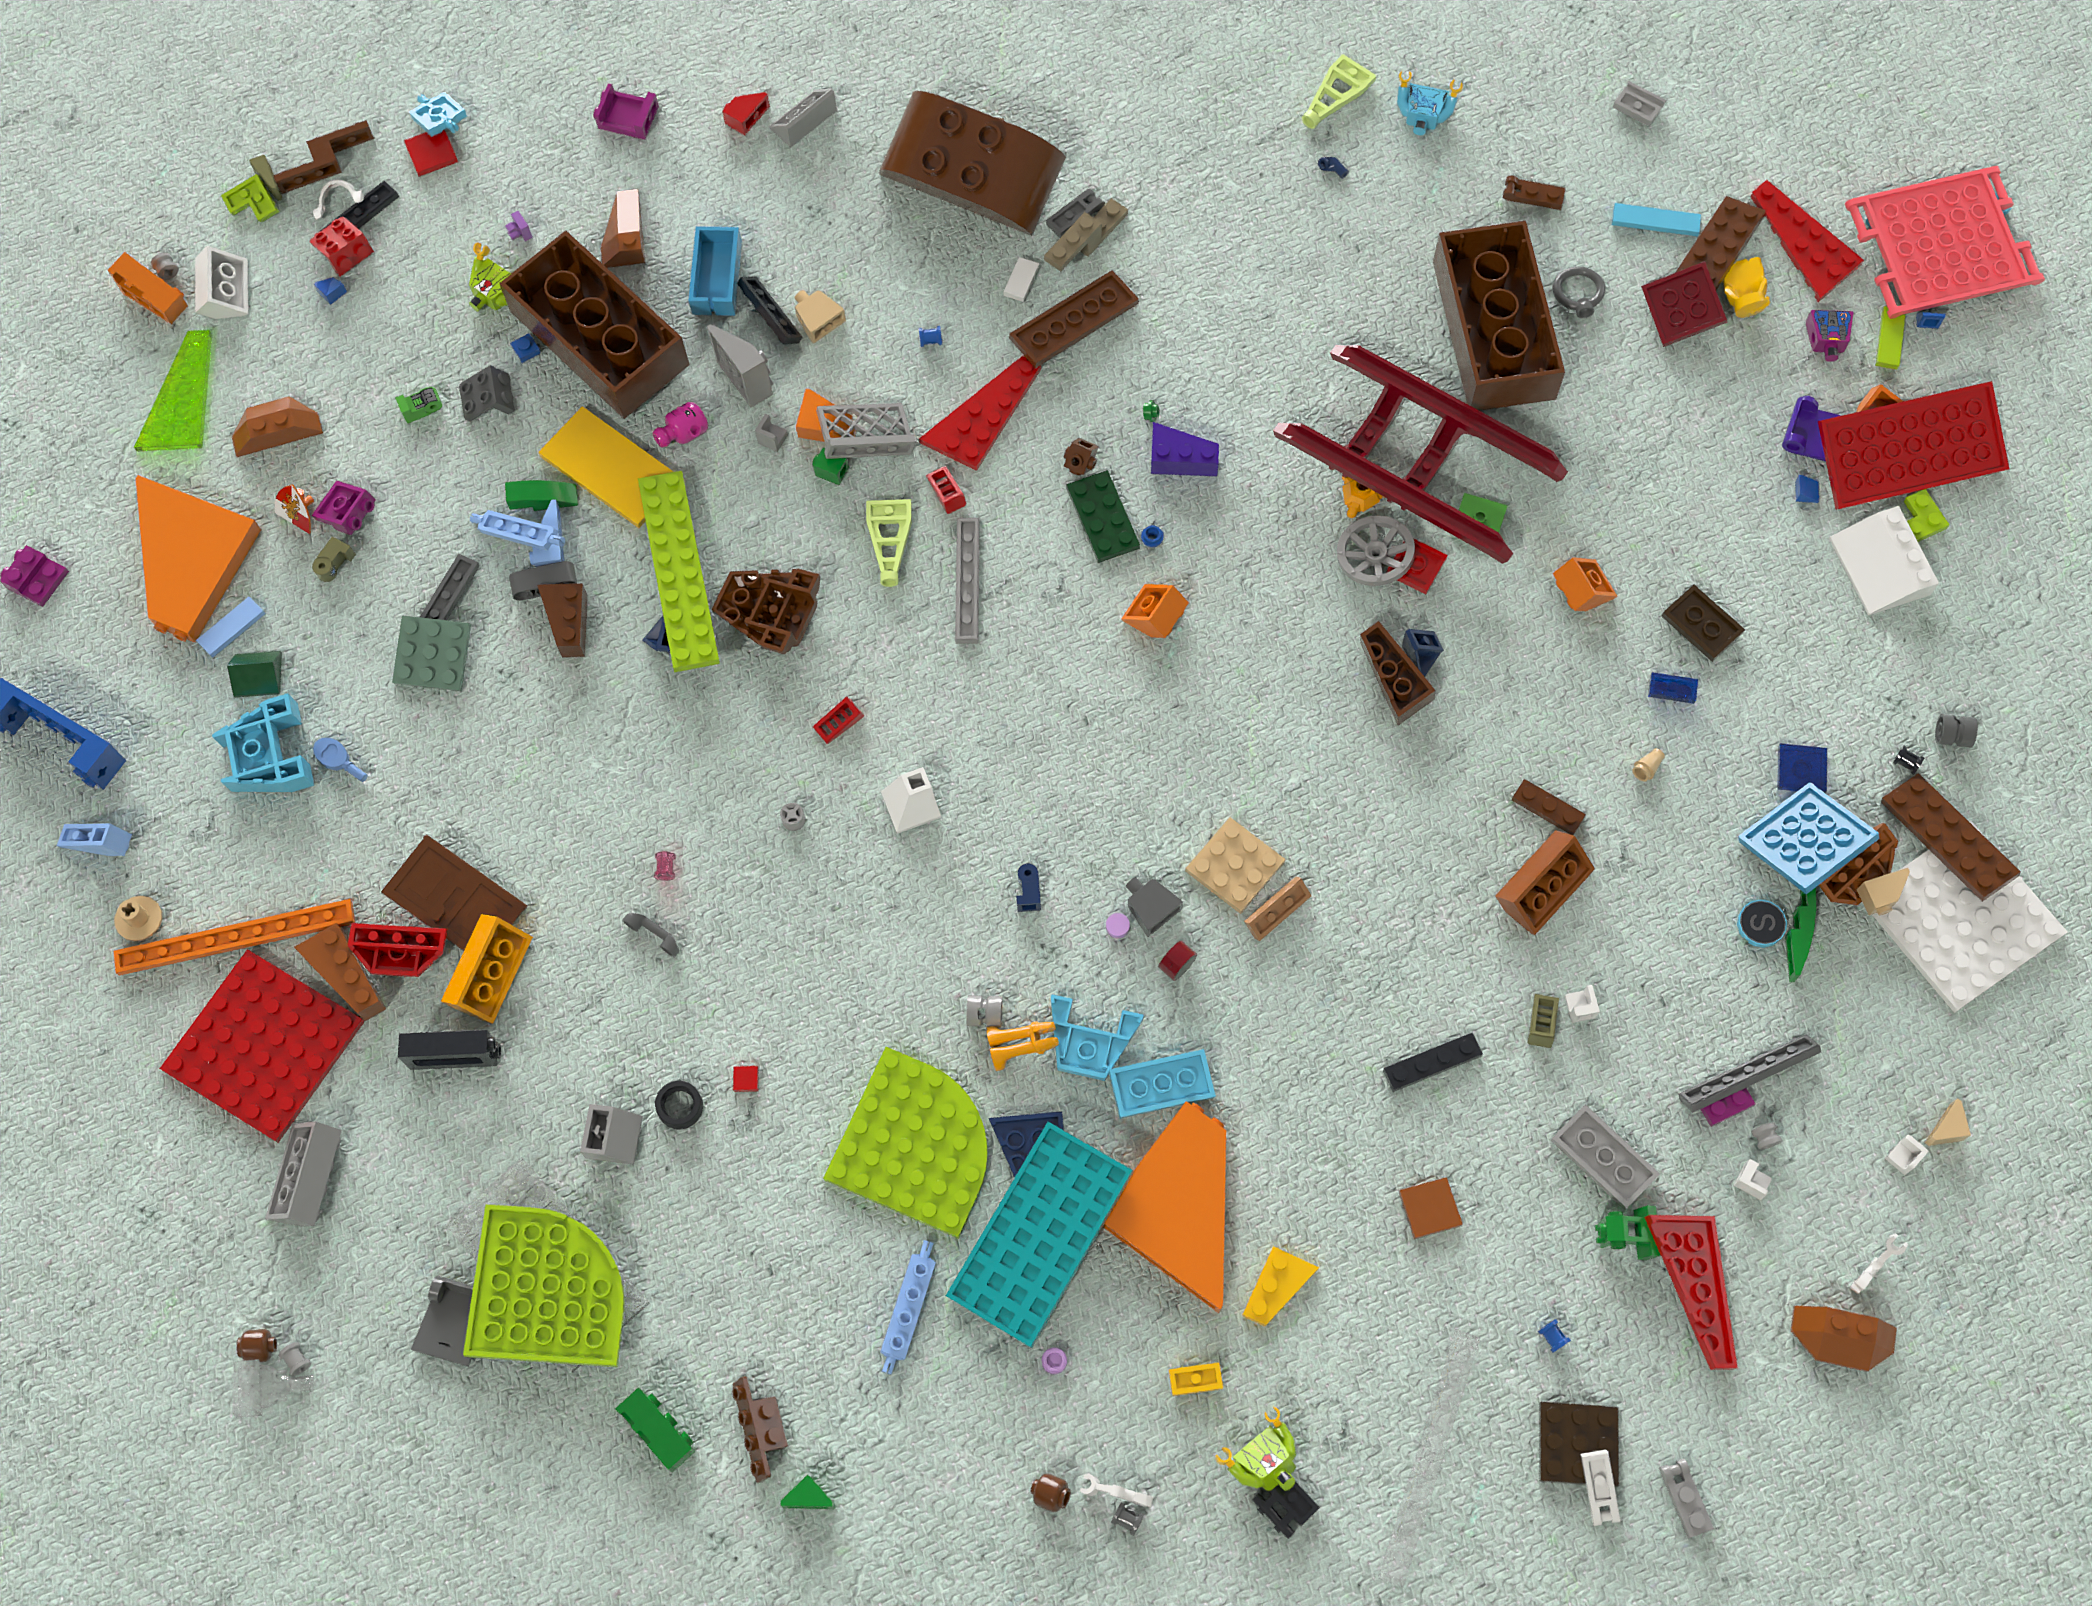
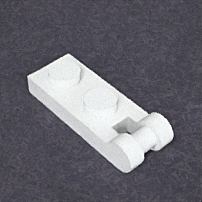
M1607 1450L1581 1454L1593 1525L1599 1526L1602 1525V1522L1611 1521L1612 1523L1620 1522ZM1601 1506H1609V1510L1600 1511L1599 1509Z

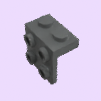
M489 365L459 385L463 414L466 421L470 422L492 408L508 415L515 411L509 374Z

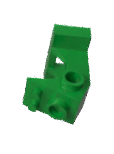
M1646 1205L1633 1210L1634 1216H1624L1621 1211L1608 1212V1216H1605L1598 1225H1595V1231H1598L1596 1243H1600V1248L1610 1246L1611 1249H1625L1626 1244L1637 1247L1638 1260H1649L1661 1256L1644 1218L1648 1215H1657L1656 1206ZM1628 1224L1635 1226V1236H1629Z

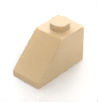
M1908 868L1865 881L1861 884L1857 891L1868 915L1878 913L1881 916L1892 911V907L1898 902L1910 871Z

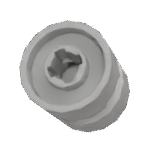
M968 995L967 1026L981 1027L985 1023L987 1027L996 1026L1001 1028L1002 996H988L987 999H984L979 995ZM981 1008H985V1015L979 1014Z

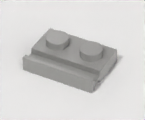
M1629 81L1615 100L1613 108L1650 127L1662 107L1665 106L1666 100Z

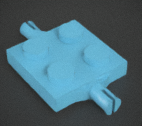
M445 92L430 99L426 98L423 94L418 95L417 101L421 104L409 111L411 118L431 137L441 133L446 128L452 133L459 130L457 123L467 117L465 110Z

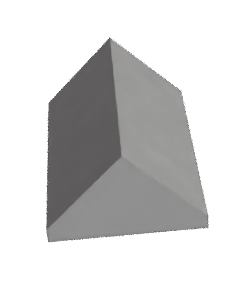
M833 89L814 90L771 124L769 128L789 147L794 146L837 111Z

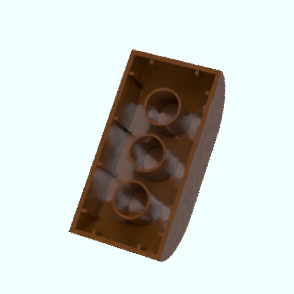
M914 91L879 169V174L1032 236L1066 156L1051 143L1019 126L940 95L925 91Z

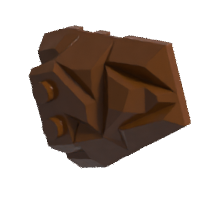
M778 569L771 570V573H759L758 570L730 571L711 610L763 649L786 654L792 647L799 646L818 605L816 595L819 591L821 577L817 573L802 569H792V572L782 573Z

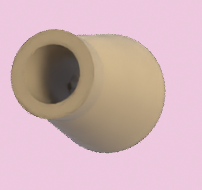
M1655 748L1649 754L1636 761L1632 769L1634 776L1644 782L1651 780L1665 758L1664 753L1660 749Z

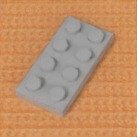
M1586 1104L1551 1139L1565 1155L1624 1210L1660 1175L1658 1171Z

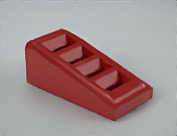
M946 466L926 475L947 514L966 506L964 494ZM946 476L945 479H943V480H941V481H939V482H937V483L935 482V481H937V480H939V479H941V478H943V477Z
M846 696L812 727L825 743L829 744L860 721L865 715ZM847 708L853 713L851 716L845 711ZM840 713L846 719L844 722H842L838 717ZM832 719L839 725L837 728L831 724L830 721ZM825 724L832 731L829 735L822 728Z

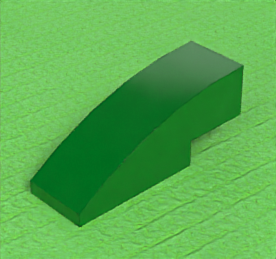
M547 480L505 482L506 503L510 510L530 507L534 511L547 510L551 500H556L559 508L578 506L577 485L573 483Z

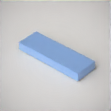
M248 597L196 641L213 658L263 617L265 612Z

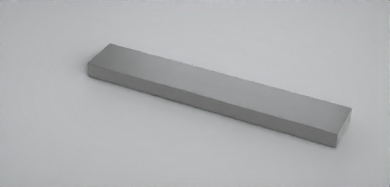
M957 518L956 644H978L979 518Z

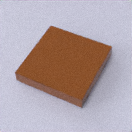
M1447 1177L1399 1190L1414 1240L1463 1225Z

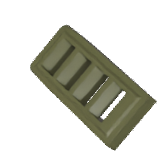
M261 155L250 159L249 162L254 173L260 176L264 185L278 201L282 200L283 197L275 182L272 168L266 156Z
M1539 994L1534 995L1528 1044L1546 1048L1552 1047L1559 998ZM1538 1005L1552 1007V1010L1539 1008ZM1537 1014H1538V1015L1549 1016V1017H1551V1018L1540 1017V1016H1537ZM1536 1024L1549 1026V1028L1536 1026Z

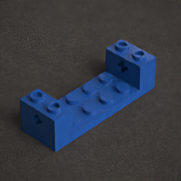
M0 678V732L4 734L7 731L15 735L28 717L38 723L41 720L54 733L59 731L64 734L63 737L73 744L77 742L81 745L68 761L75 768L72 772L82 778L81 781L91 788H94L96 785L104 790L124 765L126 759L109 742L3 678Z

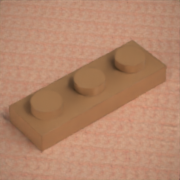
M1296 876L1244 922L1253 937L1261 941L1312 895L1303 880Z

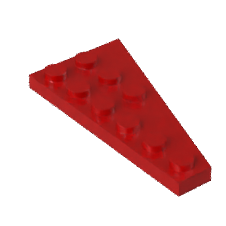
M1765 180L1752 191L1751 199L1756 207L1766 210L1765 217L1771 224V230L1780 238V244L1796 269L1800 270L1805 277L1807 286L1811 287L1816 294L1815 298L1818 303L1863 264V258L1768 180Z
M1022 355L921 436L919 443L977 471L1041 371L1042 366L1040 365L1035 368Z
M1648 1215L1644 1217L1710 1370L1737 1369L1715 1216Z

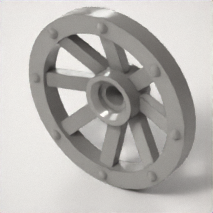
M1369 516L1353 522L1341 534L1337 544V558L1342 571L1353 581L1368 586H1381L1398 580L1410 569L1415 556L1414 539L1408 528L1398 520L1387 516ZM1376 527L1390 529L1382 542L1378 541ZM1369 528L1371 542L1367 544L1356 533ZM1398 533L1405 543L1387 549ZM1350 539L1364 552L1346 551ZM1406 551L1402 562L1389 558ZM1347 559L1365 561L1356 568H1353ZM1385 564L1395 569L1382 574L1381 566ZM1370 566L1375 568V575L1362 573Z

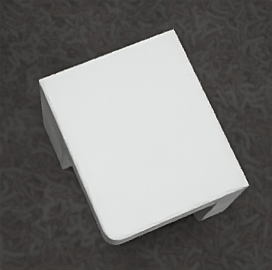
M1592 985L1586 986L1584 991L1569 993L1565 996L1572 1023L1595 1019L1600 1012Z
M1908 1134L1899 1141L1885 1159L1902 1174L1906 1175L1916 1167L1929 1151Z
M1749 1159L1743 1165L1733 1186L1762 1200L1768 1193L1767 1188L1772 1179L1768 1175L1756 1170L1759 1163Z

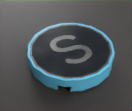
M1756 900L1743 907L1738 915L1737 927L1739 934L1749 941V944L1765 948L1775 945L1782 939L1786 932L1787 921L1785 914L1779 906L1770 901Z

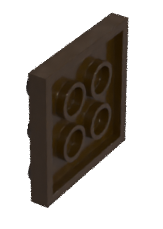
M1540 1402L1539 1482L1586 1485L1581 1454L1607 1450L1614 1487H1618V1407Z

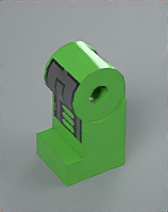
M426 387L418 393L404 397V395L395 397L407 424L431 415V413L438 411L443 406L439 394L434 387Z

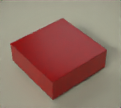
M733 1066V1091L758 1092L759 1067Z

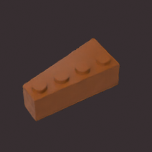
M337 923L294 946L304 959L364 1021L386 1010L362 963L347 946L348 937Z

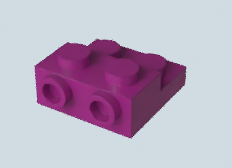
M336 480L312 516L319 522L332 525L336 531L352 535L355 530L361 528L362 520L366 514L373 511L376 499L366 489Z
M26 545L23 549H18L15 552L14 562L11 566L3 568L0 574V582L10 591L43 607L69 573V570L50 560L45 554Z

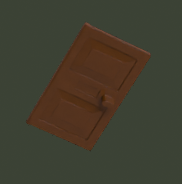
M427 834L424 835L422 841L381 891L383 895L428 927L447 929L446 939L462 951L465 950L481 914L498 917L513 925L521 913L528 907L521 900Z

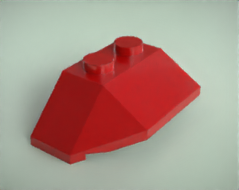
M351 923L347 946L372 975L419 977L444 953L447 929Z

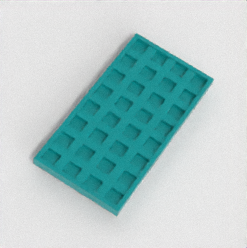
M1047 1122L945 1296L1030 1348H1033L1134 1171Z

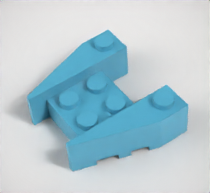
M288 693L263 701L259 704L260 707L251 713L246 712L229 727L226 725L212 734V737L222 747H228L233 776L220 780L231 792H295L315 786L311 766L301 755L283 760L277 731L302 724L298 703Z

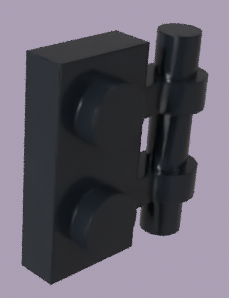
M1296 1481L1289 1490H1284L1278 1484L1271 1491H1268L1271 1496L1267 1500L1260 1493L1252 1499L1259 1507L1257 1510L1262 1515L1265 1514L1275 1525L1273 1528L1278 1533L1282 1532L1287 1539L1295 1533L1288 1525L1293 1519L1301 1527L1320 1509ZM1276 1502L1288 1512L1283 1518L1272 1507Z

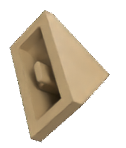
M1957 1098L1949 1104L1925 1141V1144L1931 1146L1964 1141L1971 1135L1961 1100Z

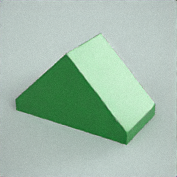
M809 1475L804 1477L780 1501V1506L785 1509H835L834 1502Z

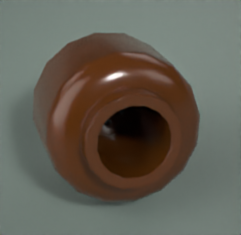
M267 1329L247 1330L237 1339V1355L248 1364L267 1362L270 1360L272 1352L277 1350V1339L272 1337Z
M1043 1474L1039 1480H1034L1031 1486V1494H1033V1501L1036 1506L1051 1512H1057L1067 1506L1071 1496V1489L1068 1488V1483L1065 1479L1051 1474Z

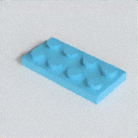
M1204 1049L1109 1069L1108 1071L1120 1119L1180 1106L1186 1101L1194 1103L1216 1097Z

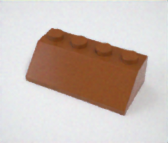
M1555 830L1495 897L1509 916L1531 934L1536 935L1595 868L1575 836Z

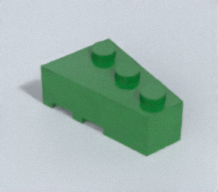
M638 1387L615 1410L625 1418L634 1432L642 1438L662 1464L673 1473L696 1452L692 1448L695 1442L685 1431L681 1434L675 1428L678 1422L669 1412L665 1415L658 1408L662 1404L653 1393L648 1396Z

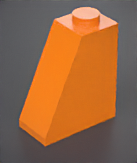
M805 389L796 423L798 438L825 442L816 409L818 406L836 405L811 389ZM831 413L824 414L825 418L831 422H834L837 418ZM846 413L845 416L853 421L852 415ZM841 420L836 424L845 431L850 427ZM852 429L849 434L855 437L857 431ZM834 430L829 432L830 438H841V435Z

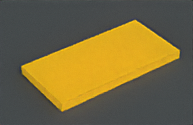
M583 406L538 452L541 458L638 528L646 522L638 478L674 472Z

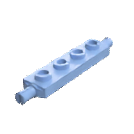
M490 510L482 516L475 513L472 514L473 517L470 516V521L478 524L477 529L486 535L546 551L549 550L552 544L560 547L565 544V538L557 536L558 531L551 526Z
M924 1240L920 1254H912L880 1350V1353L886 1357L882 1370L883 1373L887 1372V1374L892 1375L895 1362L905 1360L936 1263L929 1258L934 1245L932 1242L928 1244V1241Z

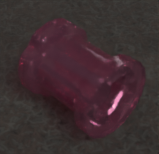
M667 851L655 853L657 869L654 872V878L662 881L675 879L673 861L676 860V854Z

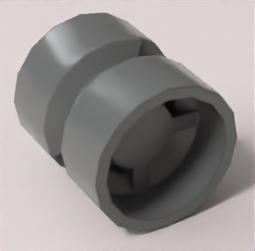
M1940 714L1935 728L1936 743L1953 745L1955 742L1959 747L1972 748L1977 738V719L1965 716L1956 719L1955 715Z

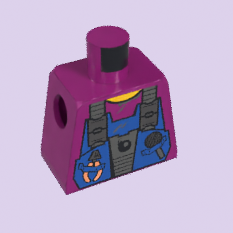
M1810 311L1805 325L1811 348L1814 352H1824L1826 361L1834 362L1839 359L1838 353L1845 352L1851 336L1853 311Z

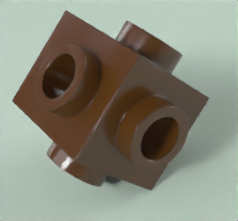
M1077 438L1071 443V446L1067 447L1063 458L1066 460L1063 467L1070 469L1069 471L1075 475H1084L1090 470L1092 471L1097 463L1095 456L1099 446Z

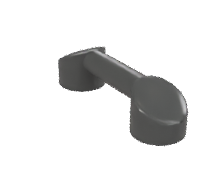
M628 913L622 921L632 930L637 932L643 926L664 940L660 948L670 956L675 958L679 953V947L671 933L658 926L646 916Z

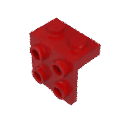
M345 217L334 220L331 225L316 233L310 239L312 246L327 258L336 274L340 277L374 252L364 234Z

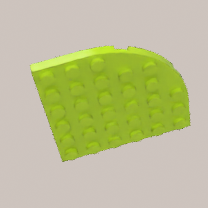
M885 1047L823 1179L959 1239L980 1193L987 1169V1140L982 1119L969 1095L950 1076L929 1064Z
M485 1204L463 1356L618 1367L625 1308L624 1288L618 1267L600 1238L581 1222L560 1212L534 1207Z

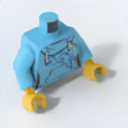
M1401 70L1398 75L1401 86L1398 87L1397 105L1401 114L1406 117V124L1414 126L1413 132L1416 135H1424L1426 129H1436L1438 123H1443L1453 114L1458 100L1456 96L1462 92L1463 83L1461 82L1458 90H1454L1455 80H1452L1450 83L1452 91L1450 95L1447 90L1410 83L1408 87L1407 82L1411 79L1412 73L1409 71V78L1404 80L1401 77Z

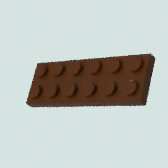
M1726 196L1676 272L1705 261L1714 287L1717 290L1762 222L1766 210Z
M1111 270L1009 333V339L1027 360L1037 368L1138 305L1139 298Z
M1919 773L1882 797L1881 803L1982 902L2019 877L2021 871Z

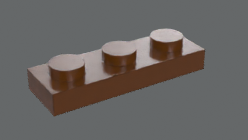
M1526 779L1522 781L1512 797L1513 802L1570 835L1575 834L1586 816L1585 813Z

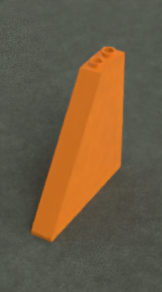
M137 475L136 489L148 618L154 624L153 627L163 634L169 632L181 641L186 642V640L196 643L261 529L256 521Z
M1186 1101L1135 1168L1133 1175L1105 1221L1103 1228L1217 1313H1220L1223 1307L1226 1129H1224V1124L1217 1118L1212 1117L1210 1119L1203 1114L1205 1111L1196 1103L1190 1104Z

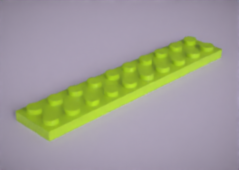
M682 470L638 478L674 673L720 664Z

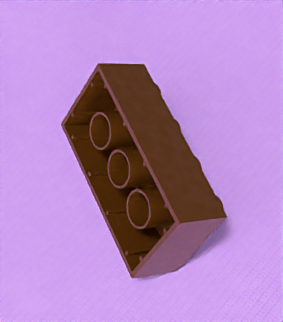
M1526 220L1440 232L1433 258V266L1467 404L1481 411L1556 400L1565 375V369Z
M566 230L499 283L510 312L623 419L628 417L690 365L682 337Z

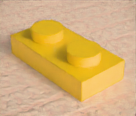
M1219 1362L1169 1369L1172 1396L1223 1389Z

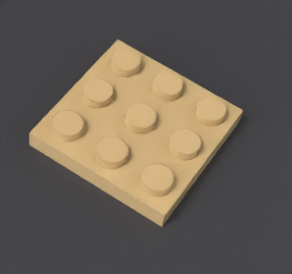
M1229 817L1190 862L1185 871L1241 914L1282 867L1286 859Z

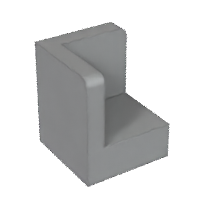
M767 414L763 416L755 429L758 444L778 452L788 435L787 430L772 424L770 415Z

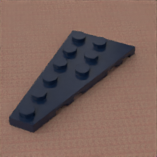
M1062 1111L989 1118L1014 1178L1047 1122L1064 1130Z

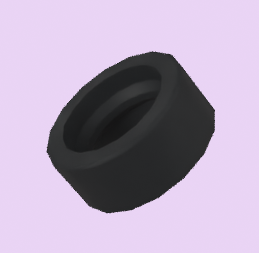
M682 1080L671 1081L664 1085L657 1093L655 1111L660 1120L669 1128L677 1130L687 1129L694 1125L701 1117L703 1099L696 1087L689 1082ZM677 1091L686 1092L693 1099L692 1111L681 1119L672 1118L665 1111L666 1099Z

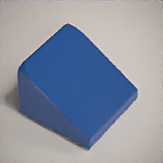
M1917 313L1916 325L1919 328L1938 329L1946 315L1939 313Z
M1798 475L1795 481L1796 502L1819 503V482L1804 475Z

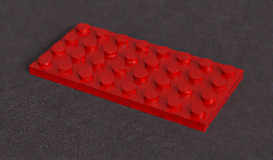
M1992 381L1818 421L1835 509H1842L2010 469Z

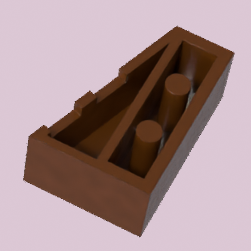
M583 583L537 585L562 658L585 657L588 595Z

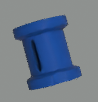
M940 326L924 330L919 328L921 347L928 344L942 345Z
M1557 1319L1537 1331L1540 1335L1543 1334L1552 1347V1353L1571 1341L1569 1337H1565L1558 1327Z

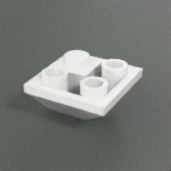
M924 767L900 775L881 791L897 834L941 818Z

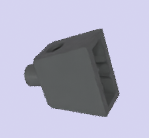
M1134 877L1126 884V888L1133 894L1128 899V908L1147 937L1182 910L1183 901L1155 879H1151L1143 885L1137 877Z

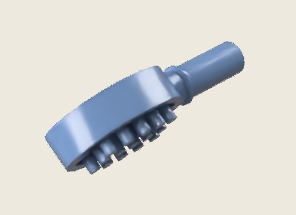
M321 738L315 742L313 747L315 757L324 767L336 771L344 769L361 782L367 779L368 775L349 761V754L340 742L332 738Z

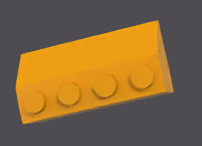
M481 914L441 1002L460 1012L493 1024L533 937L498 917Z

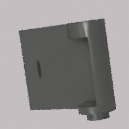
M435 1276L428 1293L430 1303L411 1347L412 1351L469 1367L472 1357H464L463 1352L473 1292L472 1285Z

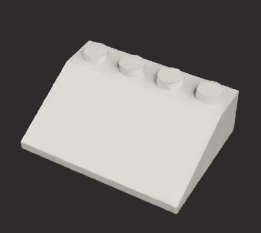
M1899 506L1878 512L1829 537L1868 616L1930 596L1939 584Z

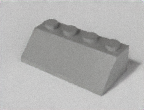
M316 1121L292 1124L266 1213V1220L302 1227L315 1226V1222L320 1217L319 1208L322 1198L327 1192V1180L334 1167L333 1159L335 1152L341 1143L340 1134L342 1130Z

